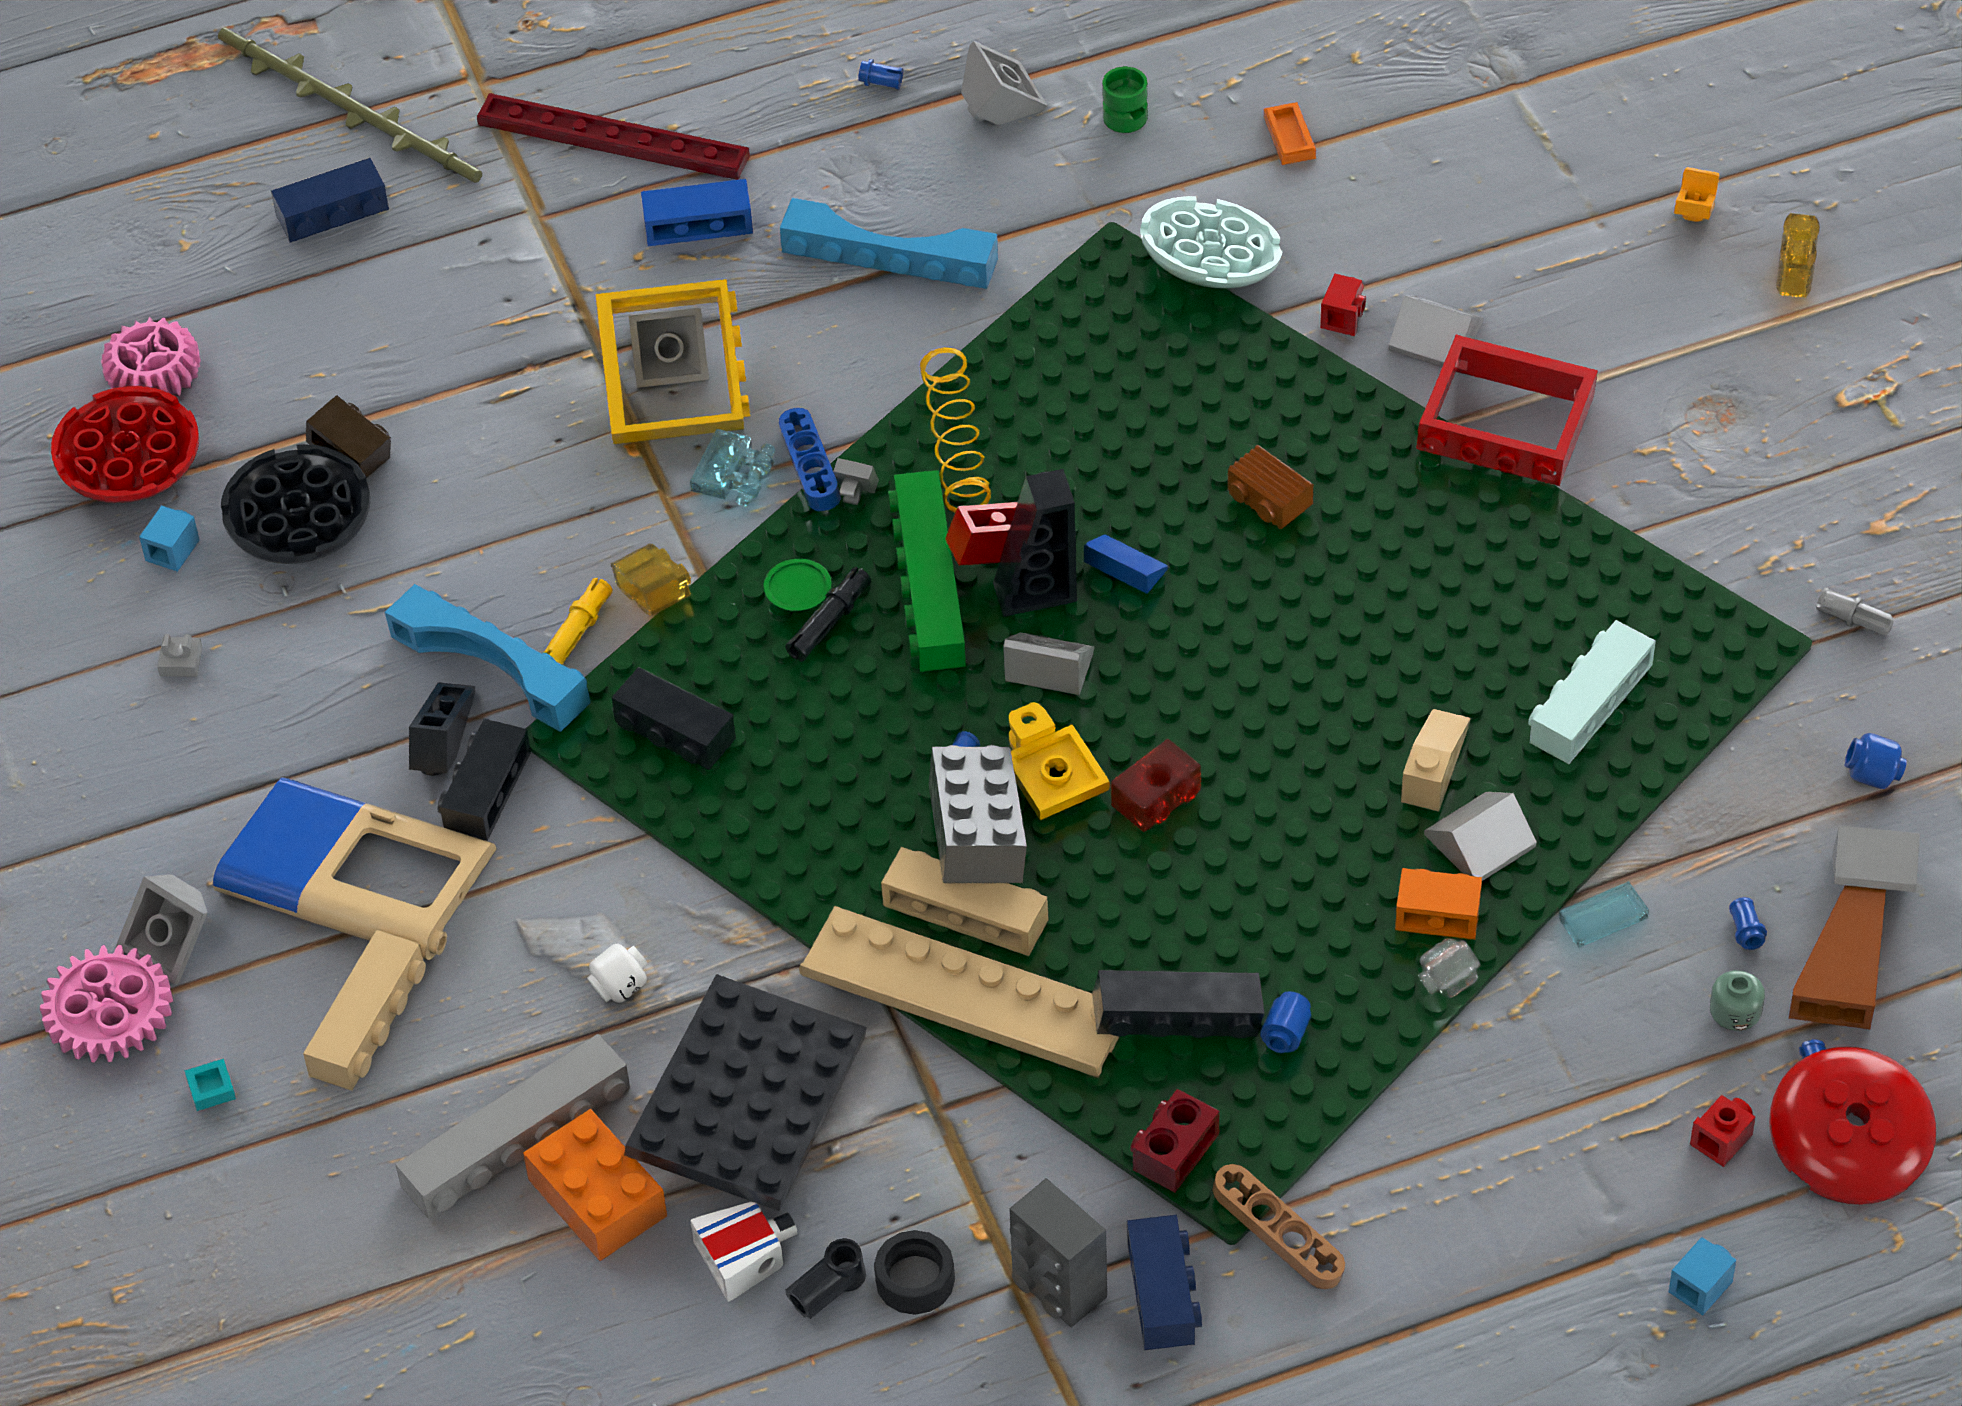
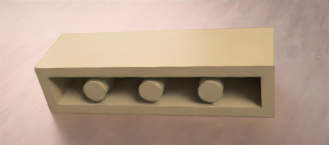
M901 847L881 882L883 906L1027 956L1032 952L1048 921L1047 896L1041 895L1036 890L1030 888L1023 889L1009 883H943L940 860L922 851H912Z
M379 930L375 931L303 1053L310 1077L352 1091L359 1078L366 1076L370 1069L374 1052L378 1046H383L386 1042L392 1021L396 1015L402 1014L406 1007L410 990L414 984H419L424 976L426 964L423 961L419 943Z

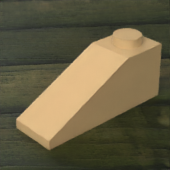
M1436 709L1431 711L1412 746L1403 771L1401 802L1435 811L1440 810L1470 725L1469 717Z

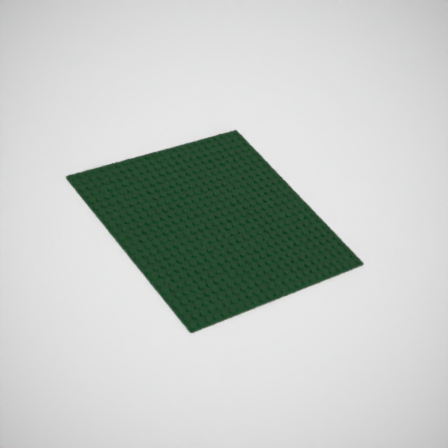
M1109 222L961 350L967 360V368L963 375L970 379V385L967 389L955 394H942L931 390L929 396L930 404L935 411L946 402L955 399H966L975 404V410L972 414L962 419H945L937 415L935 417L934 429L939 436L959 425L975 426L979 429L980 433L975 441L965 445H951L940 441L938 451L943 462L963 451H976L984 456L982 465L973 470L956 471L945 467L943 481L947 487L969 477H981L989 482L991 499L988 504L1018 502L1026 476L1064 469L1075 502L1077 602L1003 617L993 585L999 563L959 566L951 551L965 642L966 667L920 672L918 657H911L908 635L915 634L914 627L907 628L904 605H911L910 598H902L900 576H906V569L898 570L896 547H902V541H894L892 519L898 518V512L890 513L888 491L895 490L894 475L939 470L940 473L942 464L935 456V445L938 438L934 436L930 427L933 412L930 411L926 404V394L929 387L923 383L837 457L873 466L879 479L875 493L862 490L858 505L843 502L844 496L841 495L839 504L834 508L826 511H816L808 505L803 489L799 490L585 676L591 703L561 732L538 719L534 720L525 729L528 732L530 750L533 754L809 949L812 948L834 906L1089 993H1093L1099 970L1259 973L1264 1016L1257 1037L1121 1036L1118 1038L1112 1052L1108 1053L1102 1065V1072L1099 1078L894 1008L1229 1245H1235L1250 1230L1214 1197L1212 1189L1216 1173L1219 1169L1229 1164L1240 1165L1281 1199L1810 651L1812 640L1553 484L1416 449L1419 422L1425 407L1226 288L1196 285L1172 275L1152 259L1145 249L1141 237L1115 222ZM955 355L932 376L943 377L948 374H955L961 369L963 360L958 355ZM959 376L957 379L949 382H938L934 388L941 391H956L962 389L967 384V380ZM927 379L930 385L934 383L933 381ZM954 402L943 407L938 413L947 417L963 416L969 413L971 405L967 402ZM1440 416L1437 417V420L1448 422ZM969 427L958 428L946 434L943 439L950 442H966L976 436V431ZM1256 445L1261 446L1314 484L1313 504L1282 529H1279L1277 525H1273L1272 522L1263 521L1255 509H1251L1250 505H1246L1245 502H1237L1228 491V468L1230 465H1234L1235 461H1239L1240 457H1244L1246 453L1254 449ZM974 453L963 454L952 459L947 465L955 468H969L977 465L981 461V457ZM837 458L832 463H830L833 471L836 465ZM941 484L942 496H943V494H944V492H945V489L943 488V486H942V484ZM963 485L955 488L953 492L975 494L984 488L978 485ZM824 486L817 488L820 494L825 493ZM987 492L974 497H960L949 493L947 501L955 508L958 506L979 505L985 500ZM944 505L947 529L949 530L955 513L948 510ZM1105 534L1168 565V570L1152 589L1145 593L1085 563V544ZM808 559L819 563L828 571L832 582L831 588H836L853 567H857L858 570L860 568L863 569L870 576L872 583L856 599L853 610L848 615H843L836 622L834 627L817 644L805 661L800 662L799 658L797 660L792 658L786 651L785 645L799 632L801 627L819 609L824 601L806 611L794 612L777 607L769 601L764 592L763 585L768 572L774 566L786 560ZM1617 620L1656 641L1653 665L1571 763L1567 764L1530 743L1531 726L1528 724L1530 715L1537 705L1543 706L1550 698L1554 685L1559 680L1564 681L1569 676L1576 659L1580 655H1587L1599 632L1602 630L1606 632ZM1021 632L1094 646L1093 656L1080 695L1005 681V639ZM638 667L733 714L736 739L710 770L697 763L691 764L685 761L679 754L665 747H658L648 738L634 731H626L615 722L611 698ZM1035 702L1046 710L1055 724V732L1073 724L1109 779L1110 787L1104 793L1040 820L1017 785L1027 847L1023 883L1009 884L1023 889L1030 888L1036 890L1041 895L1047 896L1048 921L1030 955L1027 956L883 906L881 882L901 847L912 851H922L940 860L929 790L932 747L950 746L956 740L958 733L966 731L978 738L980 747L994 745L1010 747L1012 751L1009 743V731L1011 730L1009 713ZM1433 709L1470 718V725L1439 811L1401 802L1403 771L1412 746ZM1026 716L1022 719V722L1027 724L1030 721H1036V719L1032 716ZM1055 767L1050 768V776L1061 777L1066 772L1065 770L1058 771ZM1485 792L1514 793L1537 844L1535 848L1482 881L1475 940L1395 930L1402 868L1426 869L1431 872L1448 874L1462 873L1424 835L1425 830ZM1284 992H1296L1303 995L1311 1005V1019L1299 1047L1293 1052L1278 1053L1268 1048L1260 1036V1031L1273 1001ZM1179 1089L1219 1110L1220 1116L1219 1135L1175 1193L1133 1170V1152H1131L1130 1147L1136 1134L1141 1129L1146 1131L1152 1123L1154 1112L1161 1101H1168L1174 1092ZM1179 1123V1125H1189L1188 1123ZM1158 1152V1153H1155V1154L1165 1155V1154H1168V1153ZM1226 1181L1224 1188L1228 1191L1232 1188L1239 1190L1240 1183L1235 1181L1230 1184ZM1243 1197L1242 1205H1245L1248 1200ZM1256 1205L1252 1208V1214L1255 1218L1261 1220L1271 1208L1267 1205Z

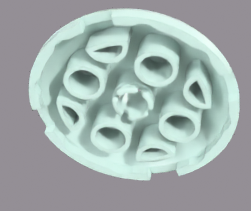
M1193 196L1171 198L1153 205L1142 219L1140 228L1141 239L1152 259L1172 275L1196 285L1211 288L1248 286L1268 277L1281 260L1280 237L1275 229L1252 211L1227 201L1217 199L1216 205L1196 203L1197 199Z

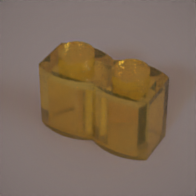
M1790 213L1784 221L1776 287L1780 295L1806 298L1811 291L1820 229L1816 216Z
M648 543L610 563L619 589L629 599L635 600L638 606L650 616L691 595L688 587L691 584V578L683 564L677 565L672 561L664 548L658 549L655 545Z

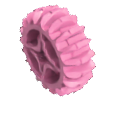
M149 317L146 323L140 324L135 320L134 326L130 328L122 326L121 334H111V340L104 344V354L101 355L104 378L111 389L124 386H146L180 396L181 388H191L192 379L198 378L197 373L201 362L197 342L191 336L188 328H181L177 321L169 324L164 317L158 322H153Z

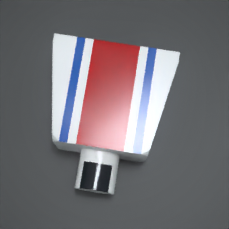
M755 1202L744 1203L690 1220L694 1244L728 1302L778 1271L783 1266L780 1242L798 1234L795 1223L788 1212L767 1221Z

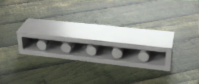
M596 1034L396 1163L401 1188L428 1219L438 1212L450 1209L464 1195L474 1189L482 1188L492 1177L507 1167L519 1164L524 1158L523 1152L590 1108L595 1111L607 1102L619 1099L630 1088L626 1063L599 1034Z

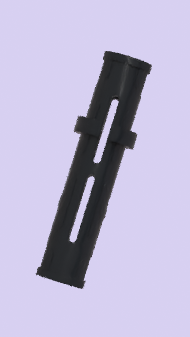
M853 567L836 588H831L827 592L824 603L785 645L786 651L795 660L799 658L800 662L805 661L817 644L834 627L836 622L843 615H848L853 610L856 599L872 583L870 576L863 569L860 568L858 570L857 567Z

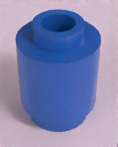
M1284 992L1273 1001L1260 1031L1262 1040L1271 1050L1284 1053L1293 1052L1299 1047L1311 1019V1005L1303 995L1296 992Z

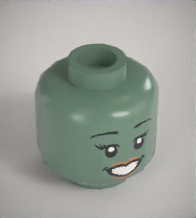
M1739 970L1725 972L1719 976L1712 986L1710 998V1013L1714 1021L1721 1027L1734 1031H1742L1754 1026L1762 1015L1765 1000V990L1761 981L1753 974Z

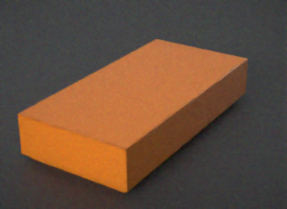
M1298 102L1264 108V120L1282 165L1316 159V148Z

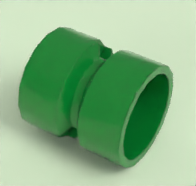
M1128 66L1117 67L1107 72L1102 80L1103 121L1109 129L1120 133H1131L1141 129L1148 119L1147 77L1142 71Z

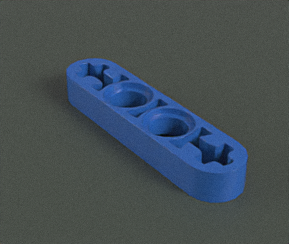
M804 408L789 409L781 414L779 426L808 505L816 511L830 510L839 504L841 495L836 477L811 414ZM799 425L802 430L795 432L794 426ZM804 445H813V447L808 450H797L799 447ZM811 468H822L820 471L815 473H806V471ZM824 486L825 493L820 494L817 488Z

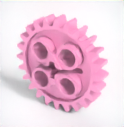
M105 945L100 948L99 955L93 956L92 952L86 949L85 959L82 961L71 956L72 967L68 969L58 966L57 971L60 979L48 978L47 982L50 990H45L41 993L44 1004L40 1005L42 1021L46 1032H49L52 1043H59L63 1053L73 1049L75 1058L78 1060L88 1052L93 1063H95L100 1054H105L107 1061L112 1062L114 1052L118 1051L126 1059L129 1057L128 1048L132 1046L139 1051H143L144 1048L141 1040L146 1038L155 1041L157 1038L154 1028L165 1029L164 1017L171 1016L172 1014L169 1004L173 1002L171 987L167 975L163 974L161 964L153 965L151 955L149 954L140 959L137 948H133L127 955H124L122 945H118L113 954H108Z

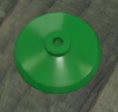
M797 558L783 561L774 566L766 575L763 586L766 597L774 605L784 610L798 612L814 608L824 601L825 595L831 589L832 582L828 571L822 565L812 560Z

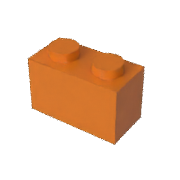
M1402 868L1395 930L1475 940L1482 877L1469 876L1463 873L1448 874L1431 872L1426 869Z

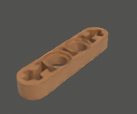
M1235 1164L1225 1165L1216 1173L1212 1190L1214 1197L1222 1206L1310 1284L1320 1289H1331L1338 1285L1344 1273L1345 1260L1343 1255L1247 1169ZM1226 1181L1230 1184L1238 1181L1240 1183L1239 1190L1236 1188H1232L1229 1191L1225 1189ZM1243 1197L1248 1199L1245 1205H1242ZM1256 1205H1267L1274 1211L1275 1216L1269 1221L1258 1220L1252 1214V1208ZM1288 1232H1297L1303 1236L1306 1244L1301 1248H1290L1284 1243L1282 1237ZM1315 1248L1316 1250L1314 1256L1310 1254L1308 1259L1304 1260V1258H1306L1310 1253L1311 1249ZM1329 1262L1333 1265L1331 1272L1325 1270L1321 1273L1317 1270L1319 1264L1326 1265Z

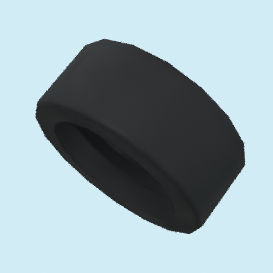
M918 1230L900 1232L887 1239L877 1251L874 1262L877 1291L889 1307L898 1312L913 1315L927 1313L943 1305L951 1295L955 1282L953 1257L949 1247L939 1237L930 1232ZM919 1256L937 1263L939 1276L934 1282L925 1287L912 1289L901 1287L894 1283L890 1278V1269L895 1263L904 1258Z

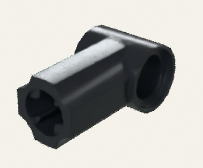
M847 1238L831 1242L825 1250L824 1258L785 1289L787 1297L804 1318L808 1317L811 1319L842 1292L854 1291L864 1283L866 1270L860 1246L852 1239ZM845 1262L853 1263L852 1265L846 1268L838 1267L840 1264Z

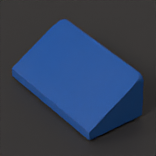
M1105 534L1087 542L1084 546L1085 563L1145 593H1148L1168 570V565Z

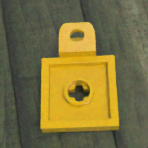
M1035 702L1009 713V725L1011 728L1009 731V743L1012 748L1011 755L1016 783L1040 820L1109 790V779L1073 724L1055 732L1054 722L1046 710ZM1026 716H1032L1036 721L1033 720L1030 723L1024 724L1022 719ZM1053 767L1058 771H1066L1061 777L1050 776V768Z

